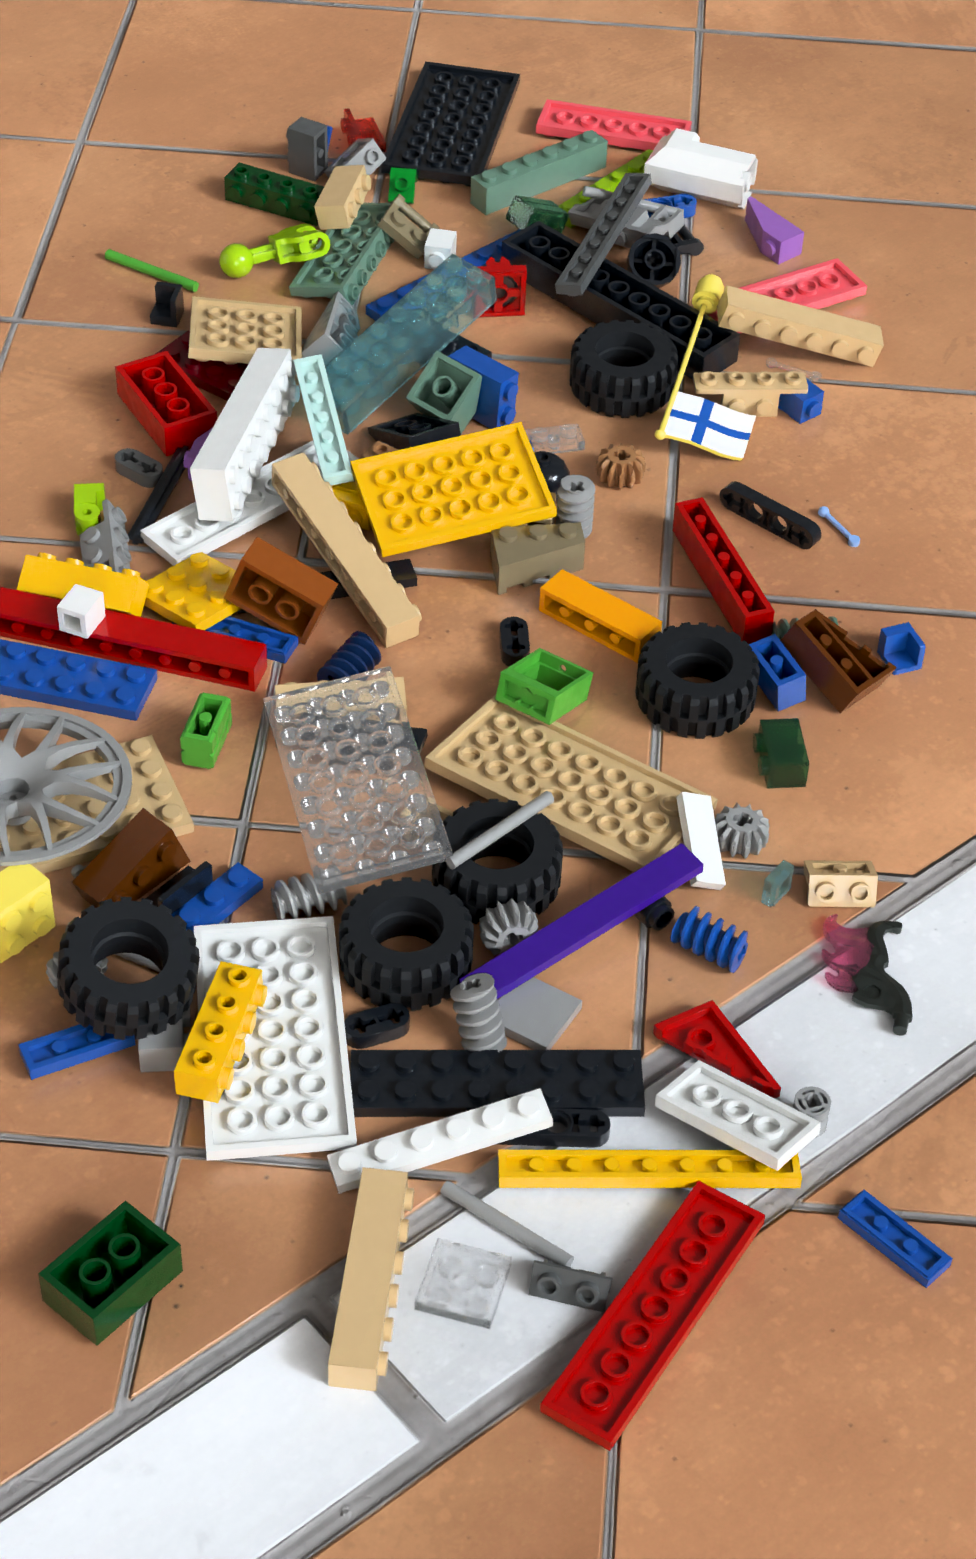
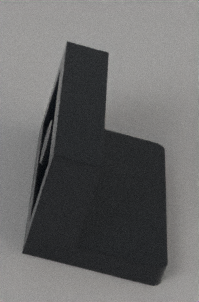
M207 861L203 862L196 869L188 865L145 899L152 900V905L157 907L161 904L171 909V914H173L213 882L212 865Z

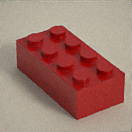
M168 351L115 366L117 394L165 456L174 454L178 447L182 448L184 445L190 449L195 439L210 430L216 423L217 411Z

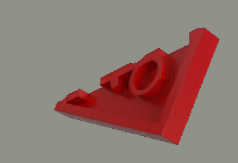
M713 1000L654 1024L653 1034L656 1038L774 1099L780 1097V1085Z

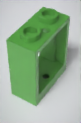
M539 648L501 671L495 700L550 725L587 700L594 672ZM561 665L566 667V671L562 669Z

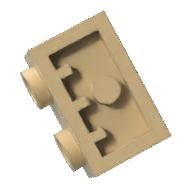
M804 860L803 873L808 884L807 903L810 907L876 906L878 874L872 861Z

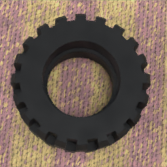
M610 320L609 323H597L594 328L590 326L585 329L572 345L569 379L572 392L585 407L590 406L592 411L596 413L603 412L606 416L610 417L614 415L621 416V418H629L633 415L641 417L647 412L650 414L656 412L670 399L676 381L677 349L671 339L666 334L663 335L660 329L656 327L651 328L643 322L638 324L634 323V320H626V322Z
M690 622L681 623L679 627L674 625L666 627L663 633L659 631L653 635L641 649L638 659L635 690L638 705L653 724H660V728L668 733L674 731L677 732L678 736L687 738V735L695 736V739H704L708 735H712L713 738L722 736L724 731L730 733L738 728L739 724L742 725L754 710L760 672L759 661L745 640L741 641V637L733 631L730 633L726 632L724 627L718 625L711 627L708 626V623L699 622L698 625H691ZM700 677L708 679L712 682L694 683L686 681L682 678Z
M489 799L485 803H481L480 800L471 802L468 808L462 806L453 812V816L449 815L440 824V828L435 832L432 845V884L436 887L440 884L450 891V896L455 894L463 902V906L469 910L472 923L474 924L480 922L479 919L486 915V908L497 907L498 901L501 904H506L511 898L516 903L525 901L526 905L533 912L540 915L558 895V888L561 884L563 844L557 828L553 824L550 825V820L542 813L535 814L455 869H450L446 864V857L523 807L518 805L517 801L499 802V799ZM488 856H502L513 859L520 864L506 869H492L483 867L474 861Z
M402 877L401 881L393 882V879L383 880L381 885L377 887L375 884L363 890V895L359 893L350 901V906L344 909L341 916V923L339 924V959L341 971L344 972V979L349 986L355 987V992L364 999L367 997L371 998V1003L377 1006L398 1003L406 1008H411V1011L421 1010L424 1005L433 1007L440 1004L443 997L446 1000L451 997L450 992L459 984V979L466 976L472 969L474 925L472 924L471 914L455 894L450 896V891L440 884L437 887L433 886L429 880L421 879L418 882L412 881V877ZM397 936H415L427 940L432 945L419 951L399 952L388 949L380 943Z
M120 897V901L112 902V899L99 902V907L97 908L93 905L81 911V918L75 917L69 923L67 932L62 935L60 941L57 988L59 996L64 999V1007L68 1013L72 1015L76 1013V1021L83 1027L91 1025L94 1033L105 1036V1033L113 1034L114 1039L125 1040V1036H134L135 1040L147 1038V1033L149 1032L157 1035L166 1031L167 1023L175 1025L182 1018L183 1012L189 1009L196 989L200 959L199 949L196 947V938L190 929L186 930L187 923L179 915L173 917L171 915L172 910L164 905L154 906L152 905V900L144 898L141 899V902L132 901V897ZM133 953L152 961L161 972L148 981L126 984L109 979L95 965L113 954Z

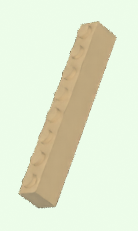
M304 452L273 463V487L385 648L418 636L419 622L422 620L417 605L411 604L402 584L396 583L387 563H382L377 556L372 542H367L363 536L360 525L356 521H352L345 504L337 500L330 483L325 482L320 476L316 463L310 462Z

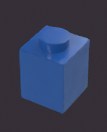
M808 379V393L780 394L778 408L799 424L820 415L822 410L824 391Z

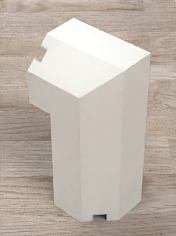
M678 128L671 131L668 136L665 135L660 139L646 161L644 173L651 174L652 186L662 191L675 194H689L697 199L745 209L747 198L751 197L752 192H749L750 186L754 185L756 180L758 159L754 154L701 143L697 133Z

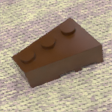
M815 609L796 621L780 641L839 713H842L877 689L897 667L890 662L886 665L870 654L872 649L865 644L862 647L846 637L847 631Z
M142 808L72 883L82 898L95 908L99 907V902L112 899V902L120 901V897H132V901H137L191 861L173 830Z

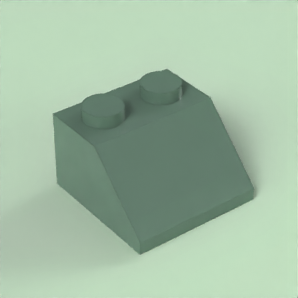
M436 350L406 396V399L417 411L424 415L459 422L460 433L462 434L476 413L482 376Z

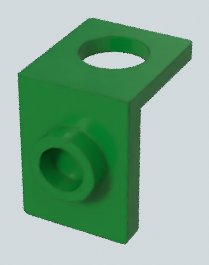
M391 167L389 203H392L397 195L401 194L407 204H414L415 183L418 180L416 169Z

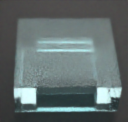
M783 860L765 878L761 900L763 904L770 908L775 906L791 889L794 865Z

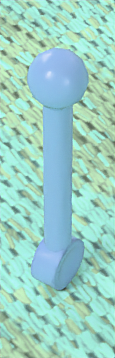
M822 506L819 508V516L825 517L848 539L849 546H859V536L851 535L829 513L828 507Z

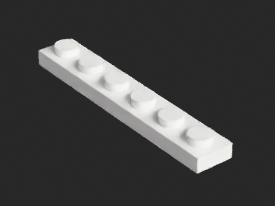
M541 1088L328 1154L327 1159L338 1193L340 1194L359 1188L362 1167L403 1172L413 1171L552 1127L553 1118Z

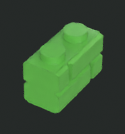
M204 692L199 694L180 737L182 763L207 769L214 768L227 733H229L232 726L230 698Z

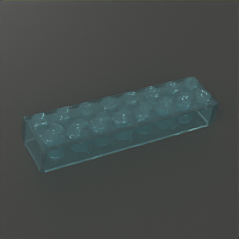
M452 253L325 365L342 432L347 435L351 433L431 360L436 350L441 352L497 301L494 276Z

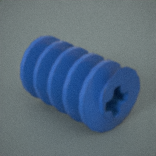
M695 906L689 913H683L672 929L670 941L672 943L680 942L681 947L686 950L692 948L693 953L697 956L704 954L705 959L709 962L717 959V965L720 968L729 966V971L735 973L747 951L748 932L744 930L738 937H735L736 926L734 924L730 925L726 931H723L724 919L719 918L712 925L710 924L712 913L707 912L700 919L698 918L700 911L698 906Z

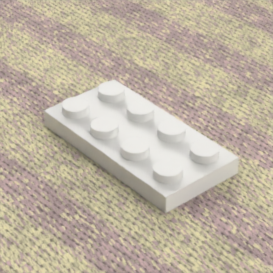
M700 1060L656 1094L655 1107L776 1171L820 1132L821 1122Z

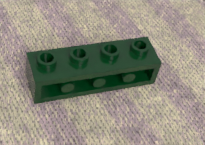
M240 162L224 177L225 200L314 226L318 225L314 206L324 186Z

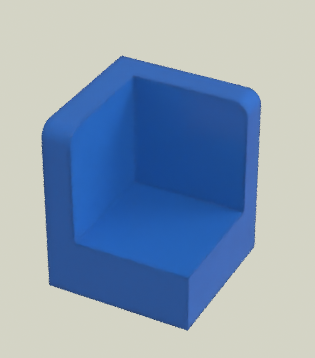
M906 622L882 628L877 653L885 664L890 662L897 667L892 674L899 675L922 669L926 646L911 624Z

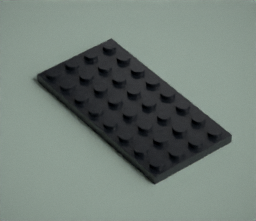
M425 61L385 154L386 160L381 164V173L390 174L391 167L416 169L419 180H437L442 183L451 182L471 187V177L487 170L518 89L520 74Z

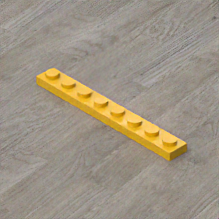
M498 1149L499 1188H693L698 1180L712 1188H801L802 1181L798 1153L776 1171L738 1150Z

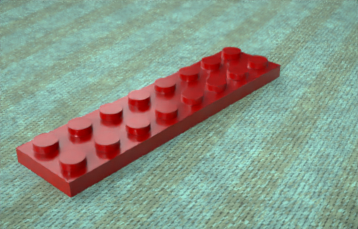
M698 1180L541 1402L540 1412L610 1451L763 1226L765 1214Z

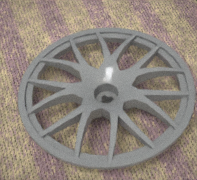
M35 707L0 708V730L9 729L4 741L0 740V843L3 851L0 852V866L32 864L63 856L87 845L107 831L125 809L132 789V771L129 759L115 738L96 724L66 712ZM22 728L48 730L49 733L35 751L24 757H21L16 752L15 747ZM60 734L77 739L76 741L56 745ZM88 750H95L105 761L51 770L63 760ZM111 773L113 777L112 793L85 780ZM74 794L95 798L107 804L101 813L93 819L52 798L58 795ZM47 816L78 824L84 828L65 839L52 843ZM32 817L42 832L45 846L28 850L10 851L6 830L7 825H21Z

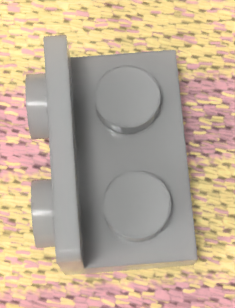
M358 138L324 172L329 178L335 166L365 165L366 174L370 176L386 160V156L373 138Z

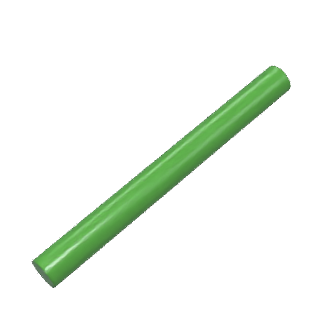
M108 249L105 253V259L168 283L183 285L184 289L192 292L198 290L199 283L197 281Z

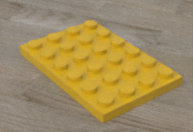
M522 422L350 461L352 473L382 557L476 536L506 526L514 527L557 516V508Z

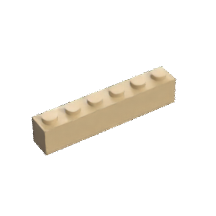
M726 285L717 305L718 327L871 367L874 366L884 346L881 326Z
M362 1167L328 1361V1386L376 1391L379 1376H386L389 1352L383 1351L384 1341H392L394 1318L388 1317L390 1308H397L399 1284L393 1283L395 1275H402L404 1252L399 1251L400 1242L407 1243L409 1220L404 1219L405 1211H412L414 1201V1188H408V1172Z

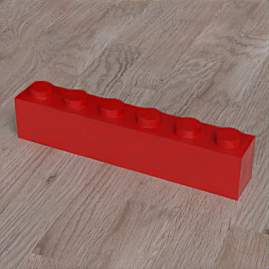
M704 498L675 503L672 531L733 631L741 637V641L745 640L748 644L770 636L772 634L775 611Z

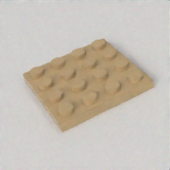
M192 296L188 358L200 362L213 360L223 361L226 364H249L257 348L290 349L292 360L302 358L301 307Z

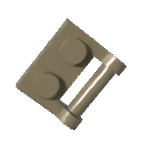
M401 194L397 195L377 224V226L417 259L424 253V245L430 229H440L435 223L431 224L408 205Z

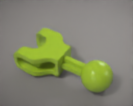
M300 224L285 228L277 234L268 236L269 244L251 249L238 243L230 244L222 250L219 263L222 271L229 277L242 278L251 271L253 264L271 259L281 265L324 256L330 249V239L325 233L316 230L315 227L309 224ZM318 238H320L322 245L319 249L313 250L318 244Z

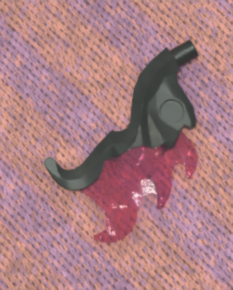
M837 914L829 916L823 924V935L833 945L836 952L831 954L827 950L822 949L821 955L824 962L831 969L835 970L838 976L825 972L827 983L840 992L853 993L852 1001L865 1008L882 1010L891 1014L892 1018L895 1019L893 1032L899 1036L905 1035L908 1024L912 1022V1003L904 987L884 970L888 967L889 958L883 936L889 932L900 934L902 923L897 921H879L868 928L850 929L836 922Z

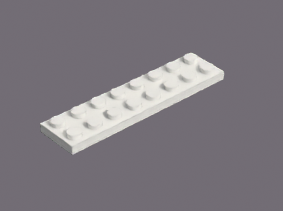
M311 441L263 466L259 478H256L252 485L251 493L247 494L244 500L243 509L239 510L233 522L199 520L195 501L140 530L144 543L174 566L190 558L195 553L203 552L208 554L283 514L289 508L272 485V464L304 452L310 462L316 463L322 477L314 442ZM347 450L349 461L359 459Z

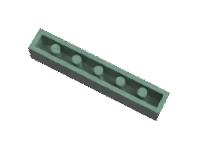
M593 130L585 131L580 135L565 139L552 146H547L534 153L526 154L511 162L485 170L471 177L470 204L483 214L488 215L606 168L608 141Z

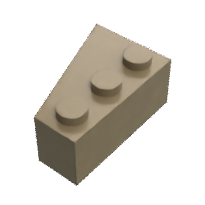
M581 522L516 527L506 526L501 529L491 530L490 558L498 595L507 593V588L522 584L523 587L533 585V580L547 576L550 580L562 569L573 573L584 568L585 538Z

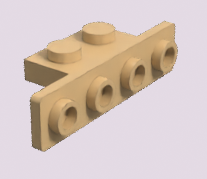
M706 371L693 374L696 394H722V406L740 413L755 415L756 417H777L780 394L808 393V384L804 372Z

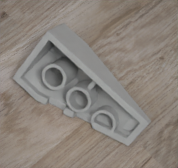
M339 291L334 294L304 342L302 357L322 354L327 374L360 376L364 373L366 356L362 353L360 354L363 341L357 335V332L360 330L357 310Z

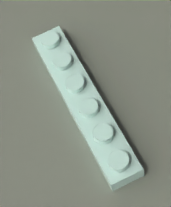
M322 354L295 359L294 366L322 478L325 482H329L331 486L354 481Z

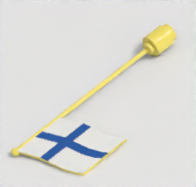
M708 274L698 281L692 298V305L699 311L660 428L655 431V437L658 440L669 438L685 442L720 457L741 461L744 457L756 416L740 413L705 398L678 391L704 314H711L717 310V305L724 292L722 280L716 275Z

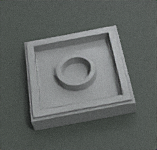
M534 977L498 1000L500 1004L499 1011L503 1017L502 1024L505 1027V1036L534 1050H551L582 1009V1000Z

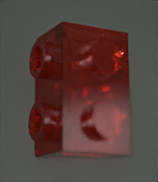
M344 109V118H341L340 125L342 133L347 135L349 147L358 138H373L381 151L386 152V142L374 118L355 120L350 109Z

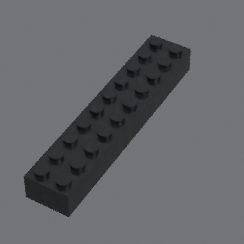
M540 221L502 241L501 257L504 256L508 259L511 265H526L527 284L597 324L600 322L609 323L610 320H618L619 322L634 320V323L640 324L643 322L651 328L656 327L660 329L663 335L666 334L676 346L678 356L677 371L680 370L699 314L697 309L606 258L583 295L568 296L566 294H556L555 283L580 246L579 243ZM704 314L684 375L693 379L694 373L706 371L721 372L737 362L740 334L730 329L718 327V321Z

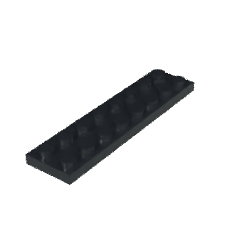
M351 1050L350 1080L354 1117H450L469 1111L477 1106H485L541 1088L548 1108L598 1110L605 1113L608 1117H644L645 1115L641 1050H502L500 1052L498 1050Z

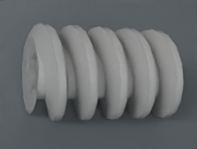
M569 475L561 479V486L557 491L556 524L581 522L584 538H587L592 532L595 485L586 476Z
M335 866L328 868L327 875L323 870H316L314 879L309 873H304L301 876V882L296 876L289 877L287 885L283 880H276L274 889L271 887L272 904L278 920L285 919V913L289 912L292 919H297L299 909L303 910L306 917H311L312 906H316L319 913L323 914L325 903L327 902L335 911L338 907V899H342L344 904L347 905L345 884L341 873Z
M477 973L466 977L450 992L451 998L455 1001L453 1009L458 1013L456 1015V1022L458 1025H461L458 1030L460 1036L463 1037L461 1045L468 1051L497 1050L500 1052L507 1046L505 1027L502 1024L503 1017L499 1011L500 1004L497 1000V990L494 987L495 980L492 975L487 973Z

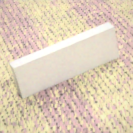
M681 792L676 799L683 842L704 864L703 872L692 878L690 884L693 887L721 890L726 885L711 796Z

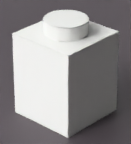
M430 229L424 245V268L438 270L454 262L457 231Z
M75 584L57 606L59 630L88 639L106 616L103 592Z

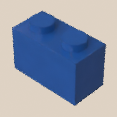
M773 634L749 644L759 661L758 685L776 710L781 711L805 701L806 674L777 635Z

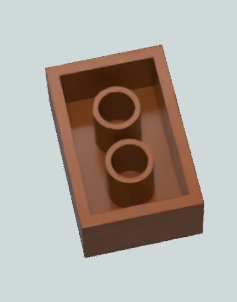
M256 537L242 557L224 599L281 632L297 636L298 641L305 645L320 622L338 583Z

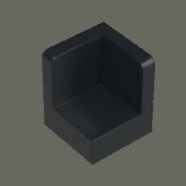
M156 282V303L150 314V322L154 325L177 328L184 314L183 285Z

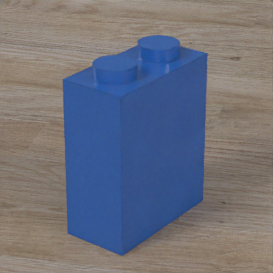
M464 346L450 354L448 357L482 376L477 410L472 419L490 429L505 426L514 421L519 372L468 346Z

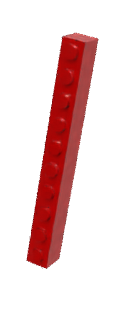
M0 587V636L157 669L162 672L254 692L267 669V645L265 643L105 609L106 616L89 638H82L59 630L57 606L62 600Z

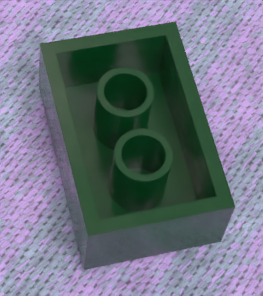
M125 1200L38 1273L42 1301L98 1346L183 1271L181 1245Z

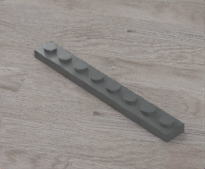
M625 173L555 283L556 294H566L568 296L583 295L652 183L651 174Z

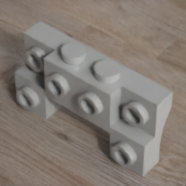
M591 198L585 203L575 204L568 211L571 224L590 229L609 199L602 201ZM661 205L649 218L647 209L637 207L614 244L631 248L636 240L642 236L654 233L671 239L685 224L683 212L678 209L672 216H668L666 206Z

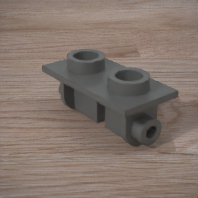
M544 1259V1262L534 1260L529 1295L605 1313L612 1278L606 1277V1272L598 1274L581 1269L576 1270L568 1266L550 1263L549 1259Z

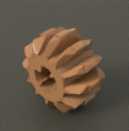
M622 443L620 446L610 444L608 449H601L598 461H596L597 475L600 477V482L608 483L609 488L617 486L620 490L625 486L632 488L634 484H640L646 468L642 451L634 450L633 445L623 446Z

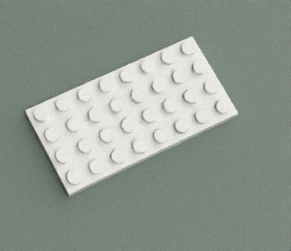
M333 916L194 926L196 947L199 949L200 957L197 975L198 1013L220 961L262 970L263 985L267 986L265 1003L263 1007L258 1006L255 1012L256 1024L252 1034L247 1033L244 1039L245 1050L242 1060L240 1062L235 1061L233 1066L234 1076L230 1089H224L219 1103L203 1100L207 1161L336 1151L357 1146Z

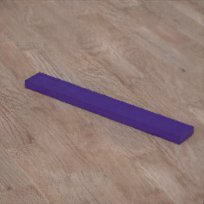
M681 843L459 979V984L466 977L473 974H490L495 980L494 987L497 990V999L699 875L703 872L704 864Z

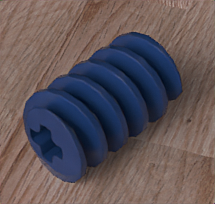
M361 631L353 632L351 637L319 669L317 681H343L352 678L366 679L368 673L372 672L374 667L380 663L381 653L370 636Z

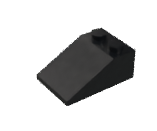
M414 413L368 427V433L376 442H383L398 450L461 436L459 422L420 413Z

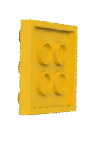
M203 552L195 553L190 558L146 581L149 583V588L144 606L177 625L206 630L241 609L224 599L236 570Z

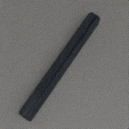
M184 445L182 448L178 447L128 533L132 544L144 543L140 530L155 523L186 469L183 462L185 452L190 451L188 446Z

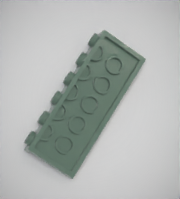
M363 203L350 228L327 229L325 234L330 239L328 253L324 256L307 260L289 286L291 296H302L304 298L327 297L332 299L334 294L339 291L353 305L363 288L367 285L373 272L376 271L380 261L386 255L387 250L394 242L392 237L377 226L391 203ZM322 240L319 241L314 250L320 248V246L322 245Z

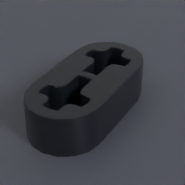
M519 617L503 619L500 623L499 636L501 659L506 666H511L530 654L528 625L525 620ZM511 631H516L517 635H512ZM512 649H518V653H513Z
M389 1003L348 1016L344 1022L346 1042L352 1048L364 1049L405 1036L410 1028L408 1009L398 1003ZM393 1018H394V1021H395V1022H399V1023H395V1024H394L393 1021H392V1020H389V1019H393ZM360 1028L361 1031L364 1032V1033H359L358 1030H354V1029Z

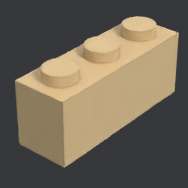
M365 165L334 167L314 206L320 230L348 229L351 227L358 215L361 204L364 203L367 192L371 189V178L366 174Z

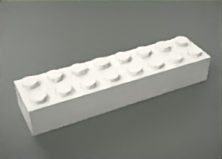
M257 348L191 465L190 473L199 520L233 522L239 510L243 509L247 494L251 493L255 479L259 478L264 462L268 461L270 450L272 447H275L279 433L284 430L285 422L291 416L292 408L300 398V388L295 384L296 370L290 349Z

